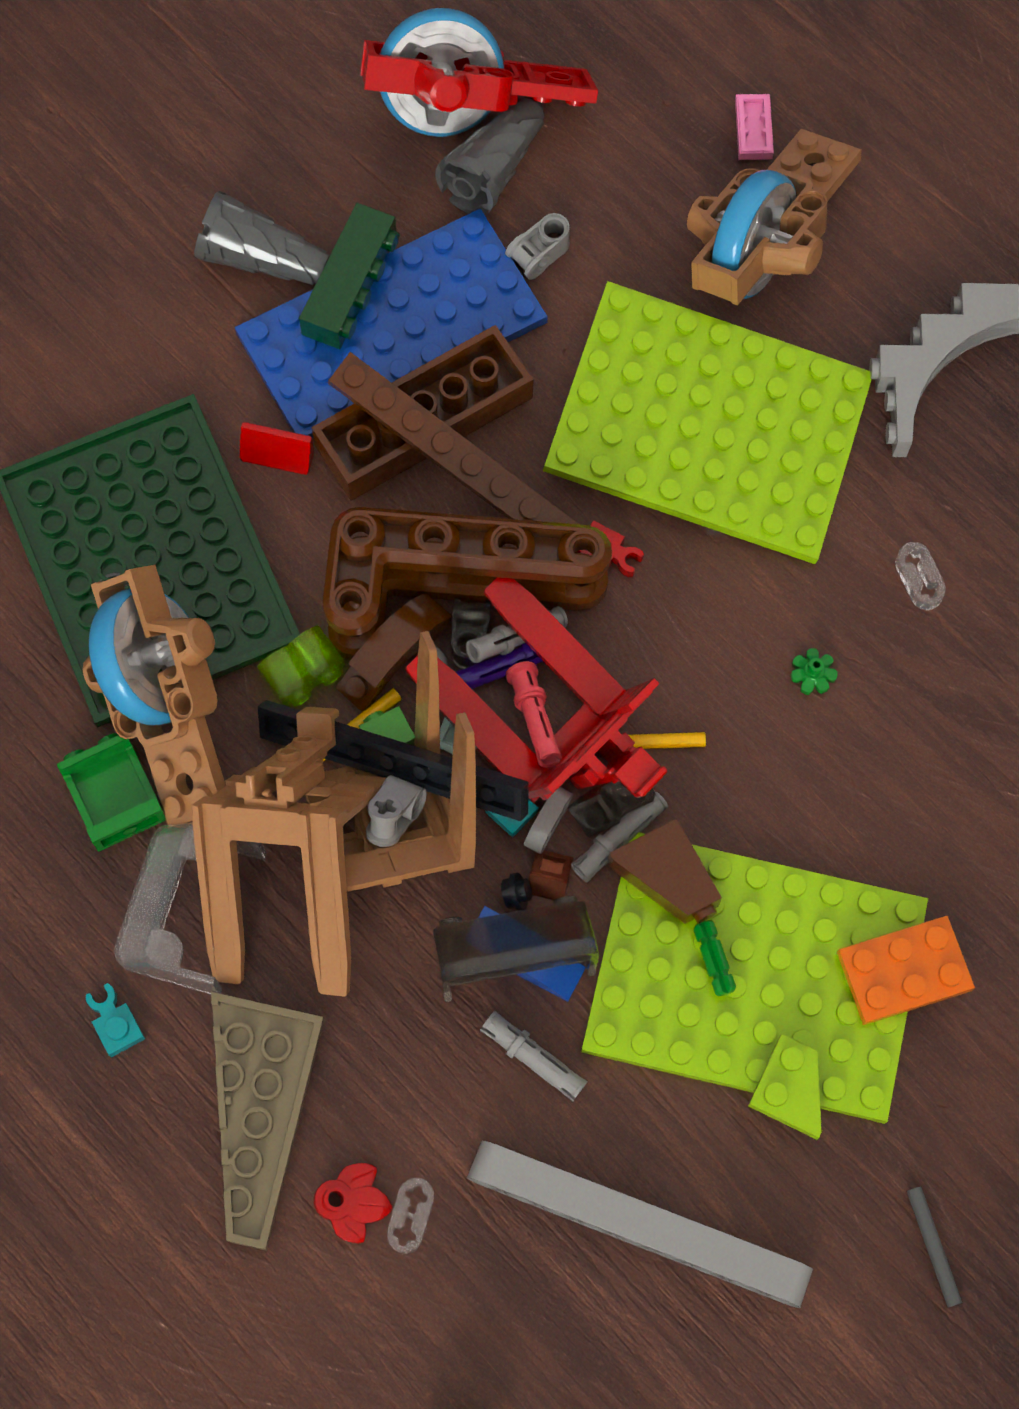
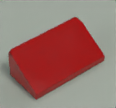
M247 422L242 423L239 454L241 461L303 475L309 473L315 453L311 436Z

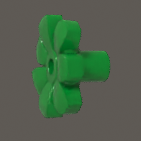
M815 648L808 649L806 658L797 655L792 662V666L796 669L790 673L792 682L799 683L802 681L800 691L806 695H810L814 687L820 694L829 690L828 682L833 683L837 679V670L829 668L833 664L834 659L829 654L819 658V652Z

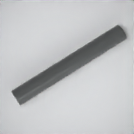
M922 1187L910 1189L906 1192L947 1308L961 1304L963 1302Z

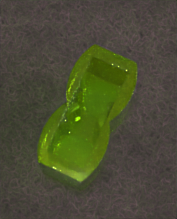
M318 625L306 630L287 646L275 651L257 665L260 675L281 704L285 706L292 704L294 707L308 700L312 695L310 691L314 687L322 683L324 686H327L336 681L342 675L341 670L345 667L343 658Z

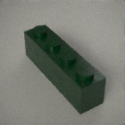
M356 203L299 317L301 334L303 336L337 349H341L346 338H352L357 326L356 317L360 309L365 310L370 301V288L374 280L379 281L383 275L386 264L384 259L388 251L393 252L398 244L400 233L396 231L395 216Z

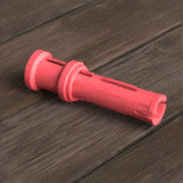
M529 661L519 662L509 667L505 676L515 692L513 699L515 707L523 712L539 766L545 768L552 767L560 762L562 756L544 707L547 695L545 690L539 686L537 680L539 671L536 664Z

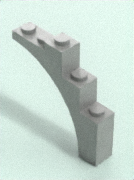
M962 283L957 296H952L950 314L920 315L917 326L911 328L910 345L879 346L876 358L870 359L869 371L870 378L875 379L876 393H885V412H890L891 422H888L886 425V444H892V457H907L913 440L914 415L918 402L926 387L943 367L963 352L986 341L1019 334V284Z

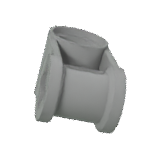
M557 213L544 216L525 233L517 236L508 245L505 255L508 258L511 257L512 260L514 259L525 270L524 274L529 280L535 279L550 264L568 251L570 245L568 220L563 215ZM550 233H559L561 236H559L558 238H550L547 235H549Z
M388 776L380 790L368 804V814L371 817V821L366 828V837L369 842L380 847H389L396 844L410 824L420 815L427 797L426 789L395 776Z

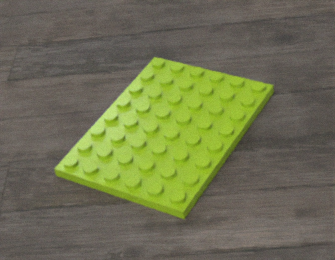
M607 281L543 472L816 564L872 380L870 378V371Z
M639 832L629 843L645 834ZM692 844L722 897L719 907L715 908L717 914L708 920H712L718 932L716 939L721 941L730 967L728 974H732L736 989L728 995L717 996L711 983L714 980L713 976L709 977L700 950V945L702 944L697 942L694 933V927L697 925L696 920L694 919L684 924L621 877L581 1053L754 1093L780 1035L784 1034L818 1051L820 1109L884 1124L888 1122L908 1011L863 1025L837 951L841 948L924 923L928 898Z

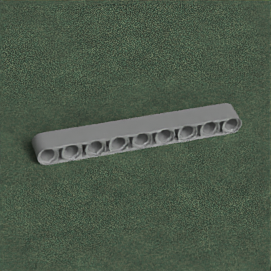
M482 1140L480 1142L467 1176L468 1180L783 1304L801 1308L813 1268L791 1258L488 1141Z

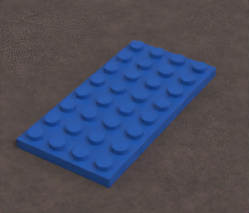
M478 209L395 249L393 252L387 253L384 259L386 264L383 275L379 281L374 280L370 288L371 298L365 310L360 309L356 317L357 326L351 339H345L341 349L334 348L301 334L299 317L313 290L236 326L235 331L291 431L311 436L313 439L311 427L354 404L328 384V380L349 352L353 353L392 383L494 325L498 327L507 342H510L546 324L547 315L512 258H508L505 255L506 249L481 209Z

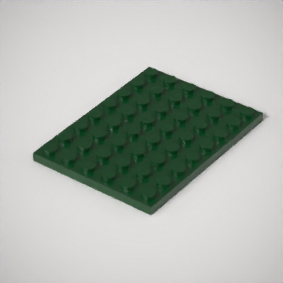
M194 394L0 470L1 494L97 728L112 721L103 693H97L87 685L83 675V663L89 656V633L93 618L98 610L91 584L100 580L106 581L111 579L105 577L107 574L120 573L121 575L129 569L156 565L164 594L179 604L189 618H200L211 627L215 646L212 654L206 658L212 680L303 643Z

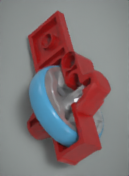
M433 8L423 10L411 15L396 26L385 42L364 40L360 76L363 77L364 90L380 91L386 107L401 124L417 133L428 136L444 137L465 132L479 124L490 111H507L509 105H516L518 95L532 97L533 100L541 103H551L553 99L566 100L567 104L578 107L585 106L586 103L596 104L598 89L587 69L503 60L504 52L500 50L496 39L487 27L475 17L456 9Z

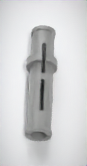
M559 606L549 610L566 628L568 619L565 611ZM499 625L494 627L491 633L467 641L466 651L471 661L478 663L497 654L507 655L514 650V647L525 642L519 635H516V632L510 626ZM510 637L508 640L494 644L495 641Z
M650 790L604 835L599 834L593 839L594 844L571 864L574 872L582 880L584 879L585 882H589L608 863L610 852L628 844L631 839L639 832H642L650 822L668 808L665 799L655 790Z
M494 1011L480 1029L482 1033L507 1051V1056L511 1059L516 1057L545 1081L562 1092L572 1102L588 1081L574 1073L565 1064L529 1037V1032L525 1029L520 1031L498 1014L497 1011Z

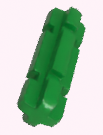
M712 920L698 923L694 927V933L697 942L702 944L700 945V950L709 977L713 976L714 980L711 983L717 996L728 995L735 991L736 984L732 974H728L730 967L721 941L716 939L718 934L716 926Z

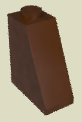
M677 818L609 853L608 864L614 872L684 924L694 919L698 924L717 914L715 908L719 907L722 897Z

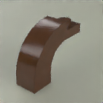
M427 593L410 600L392 614L357 651L348 663L351 667L336 686V689L363 712L374 703L400 667L418 652L420 632L429 631L433 642H435L453 616Z

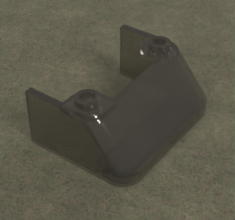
M566 896L554 900V905L466 921H462V917H449L440 920L439 927L433 929V939L444 1002L452 1001L451 986L585 962L587 976L595 975L599 952L586 903L577 901L576 896Z

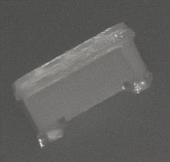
M193 823L163 825L152 835L114 946L115 958L128 971L209 994L211 992L221 994L223 989L216 977L180 967L184 954L183 944L175 934L163 930L186 860L196 861ZM237 841V852L239 854L265 861L267 853L263 843Z

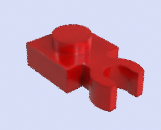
M593 520L590 526L602 531L611 543L612 558L610 565L612 563L616 564L621 574L626 577H633L635 568L629 566L625 561L629 558H634L642 562L644 558L643 551L637 547H623L625 536ZM587 550L577 551V553H585L592 555V553H590Z

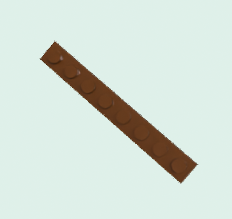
M349 352L328 380L329 385L508 519L579 524L353 353Z

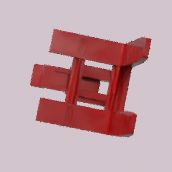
M495 578L484 589L485 596L505 622L582 702V706L554 734L562 759H560L557 765L545 768L539 766L536 753L504 723L454 670L437 657L439 711L454 727L456 715L465 712L474 731L475 749L497 772L528 781L529 799L533 803L539 797L547 800L567 779L578 790L609 782L615 784L620 781L634 797H644L667 773V768L664 765L660 766L642 747L635 748L633 746L635 742L626 732L620 733L618 730L660 683L653 678L625 690L533 594L513 578ZM418 655L405 667L406 672L416 685ZM597 751L609 762L607 766L594 755Z

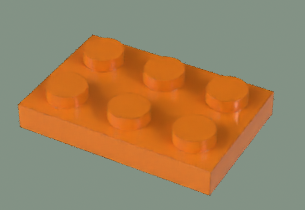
M948 916L841 948L837 951L863 1025L975 989Z

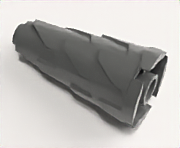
M532 98L521 99L516 105H511L507 111L500 112L486 126L476 130L466 141L441 160L435 171L436 181L442 193L447 188L453 193L449 199L453 205L468 214L478 209H481L484 214L488 211L489 214L496 206L499 196L516 173L515 168L527 153L529 144L544 125V110L540 102Z
M221 191L215 193L202 221L204 225L202 234L198 233L194 250L195 258L206 262L227 265L251 273L261 272L289 281L294 279L311 285L317 283L330 255L326 254L327 251L305 241L304 237L274 223L273 218L244 205L231 195Z

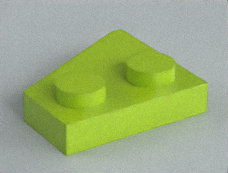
M781 1034L748 1107L818 1140L822 1133L818 1051Z

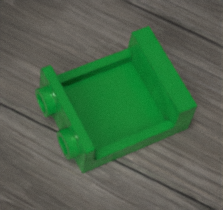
M117 733L109 734L98 741V745L85 751L83 749L72 751L63 758L64 761L57 764L84 821L87 833L98 852L166 820L160 803L129 739L121 738Z

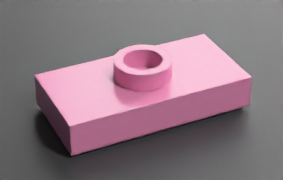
M736 94L735 112L738 160L773 159L770 94Z

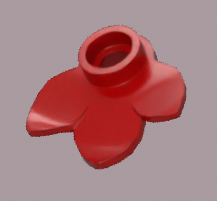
M368 1163L346 1166L339 1173L336 1180L324 1182L317 1188L314 1194V1206L317 1213L324 1219L331 1220L335 1234L346 1242L363 1243L366 1236L365 1223L379 1221L392 1211V1205L387 1196L379 1189L372 1187L377 1168ZM332 1192L337 1193L341 1198V1203L338 1207L331 1206L328 1201L329 1194Z

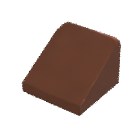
M545 850L542 854L536 852L529 876L532 895L563 901L574 857Z

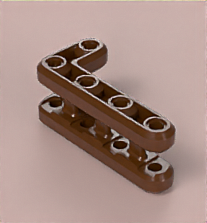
M370 507L350 508L342 512L334 520L330 533L323 593V611L328 622L330 644L338 655L344 659L351 660L368 638L386 621L387 603L390 596L418 597L427 593L433 599L491 603L485 596L484 589L497 577L515 579L533 594L545 608L559 606L562 609L568 610L591 609L598 605L606 595L609 581L607 571L612 558L611 543L607 536L598 528L582 524ZM356 532H364L368 534V536H356L350 538ZM430 538H438V539H441L443 542H440V541H428V539H430ZM505 544H513V545H515L517 548H515V547H503V545H505ZM587 550L590 553H592V555L585 553H577V551ZM429 572H439L440 574L433 575ZM589 583L588 585L582 587L575 585Z

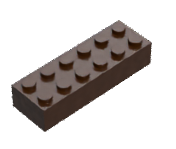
M496 325L392 382L463 437L533 398L532 376ZM355 403L311 427L316 449L350 501L427 458Z

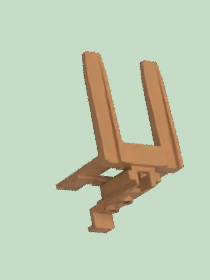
M429 631L420 632L418 649L414 746L440 754L437 649ZM465 712L456 715L450 799L427 792L424 807L418 818L410 824L399 841L389 847L376 846L367 839L366 828L371 821V817L368 814V805L355 815V832L343 834L347 892L381 884L383 888L402 884L403 879L444 870L452 873L474 868L476 850L474 731ZM349 766L324 771V780L338 781V783L343 784L355 775L380 777ZM305 795L307 802L311 806H318L327 798Z
M305 707L296 714L298 737L293 738L291 743L284 748L278 749L276 754L266 759L257 767H251L242 775H232L225 780L226 786L213 796H203L191 805L205 942L215 982L240 984L244 980L245 940L237 841L298 846L301 848L311 958L318 992L320 994L345 997L350 992L351 946L343 826L369 804V801L380 790L386 777L355 775L345 784L338 783V781L324 780L323 758L327 756V751L336 745L334 719L339 717L338 709ZM274 791H277V798L272 794ZM304 795L327 797L318 806L297 802Z

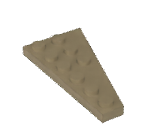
M211 992L218 1114L222 1149L221 1162L224 1180L226 1241L267 1251L325 1019L314 1014Z

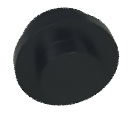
M518 872L512 873L509 878L502 880L501 891L506 907L508 909L516 908L518 911L525 910L528 901L532 900V888L529 880L523 879L522 875Z

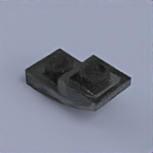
M620 781L615 784L609 782L597 785L569 805L568 810L589 838L619 824L622 815L653 802L656 793L651 789L644 797L636 798Z

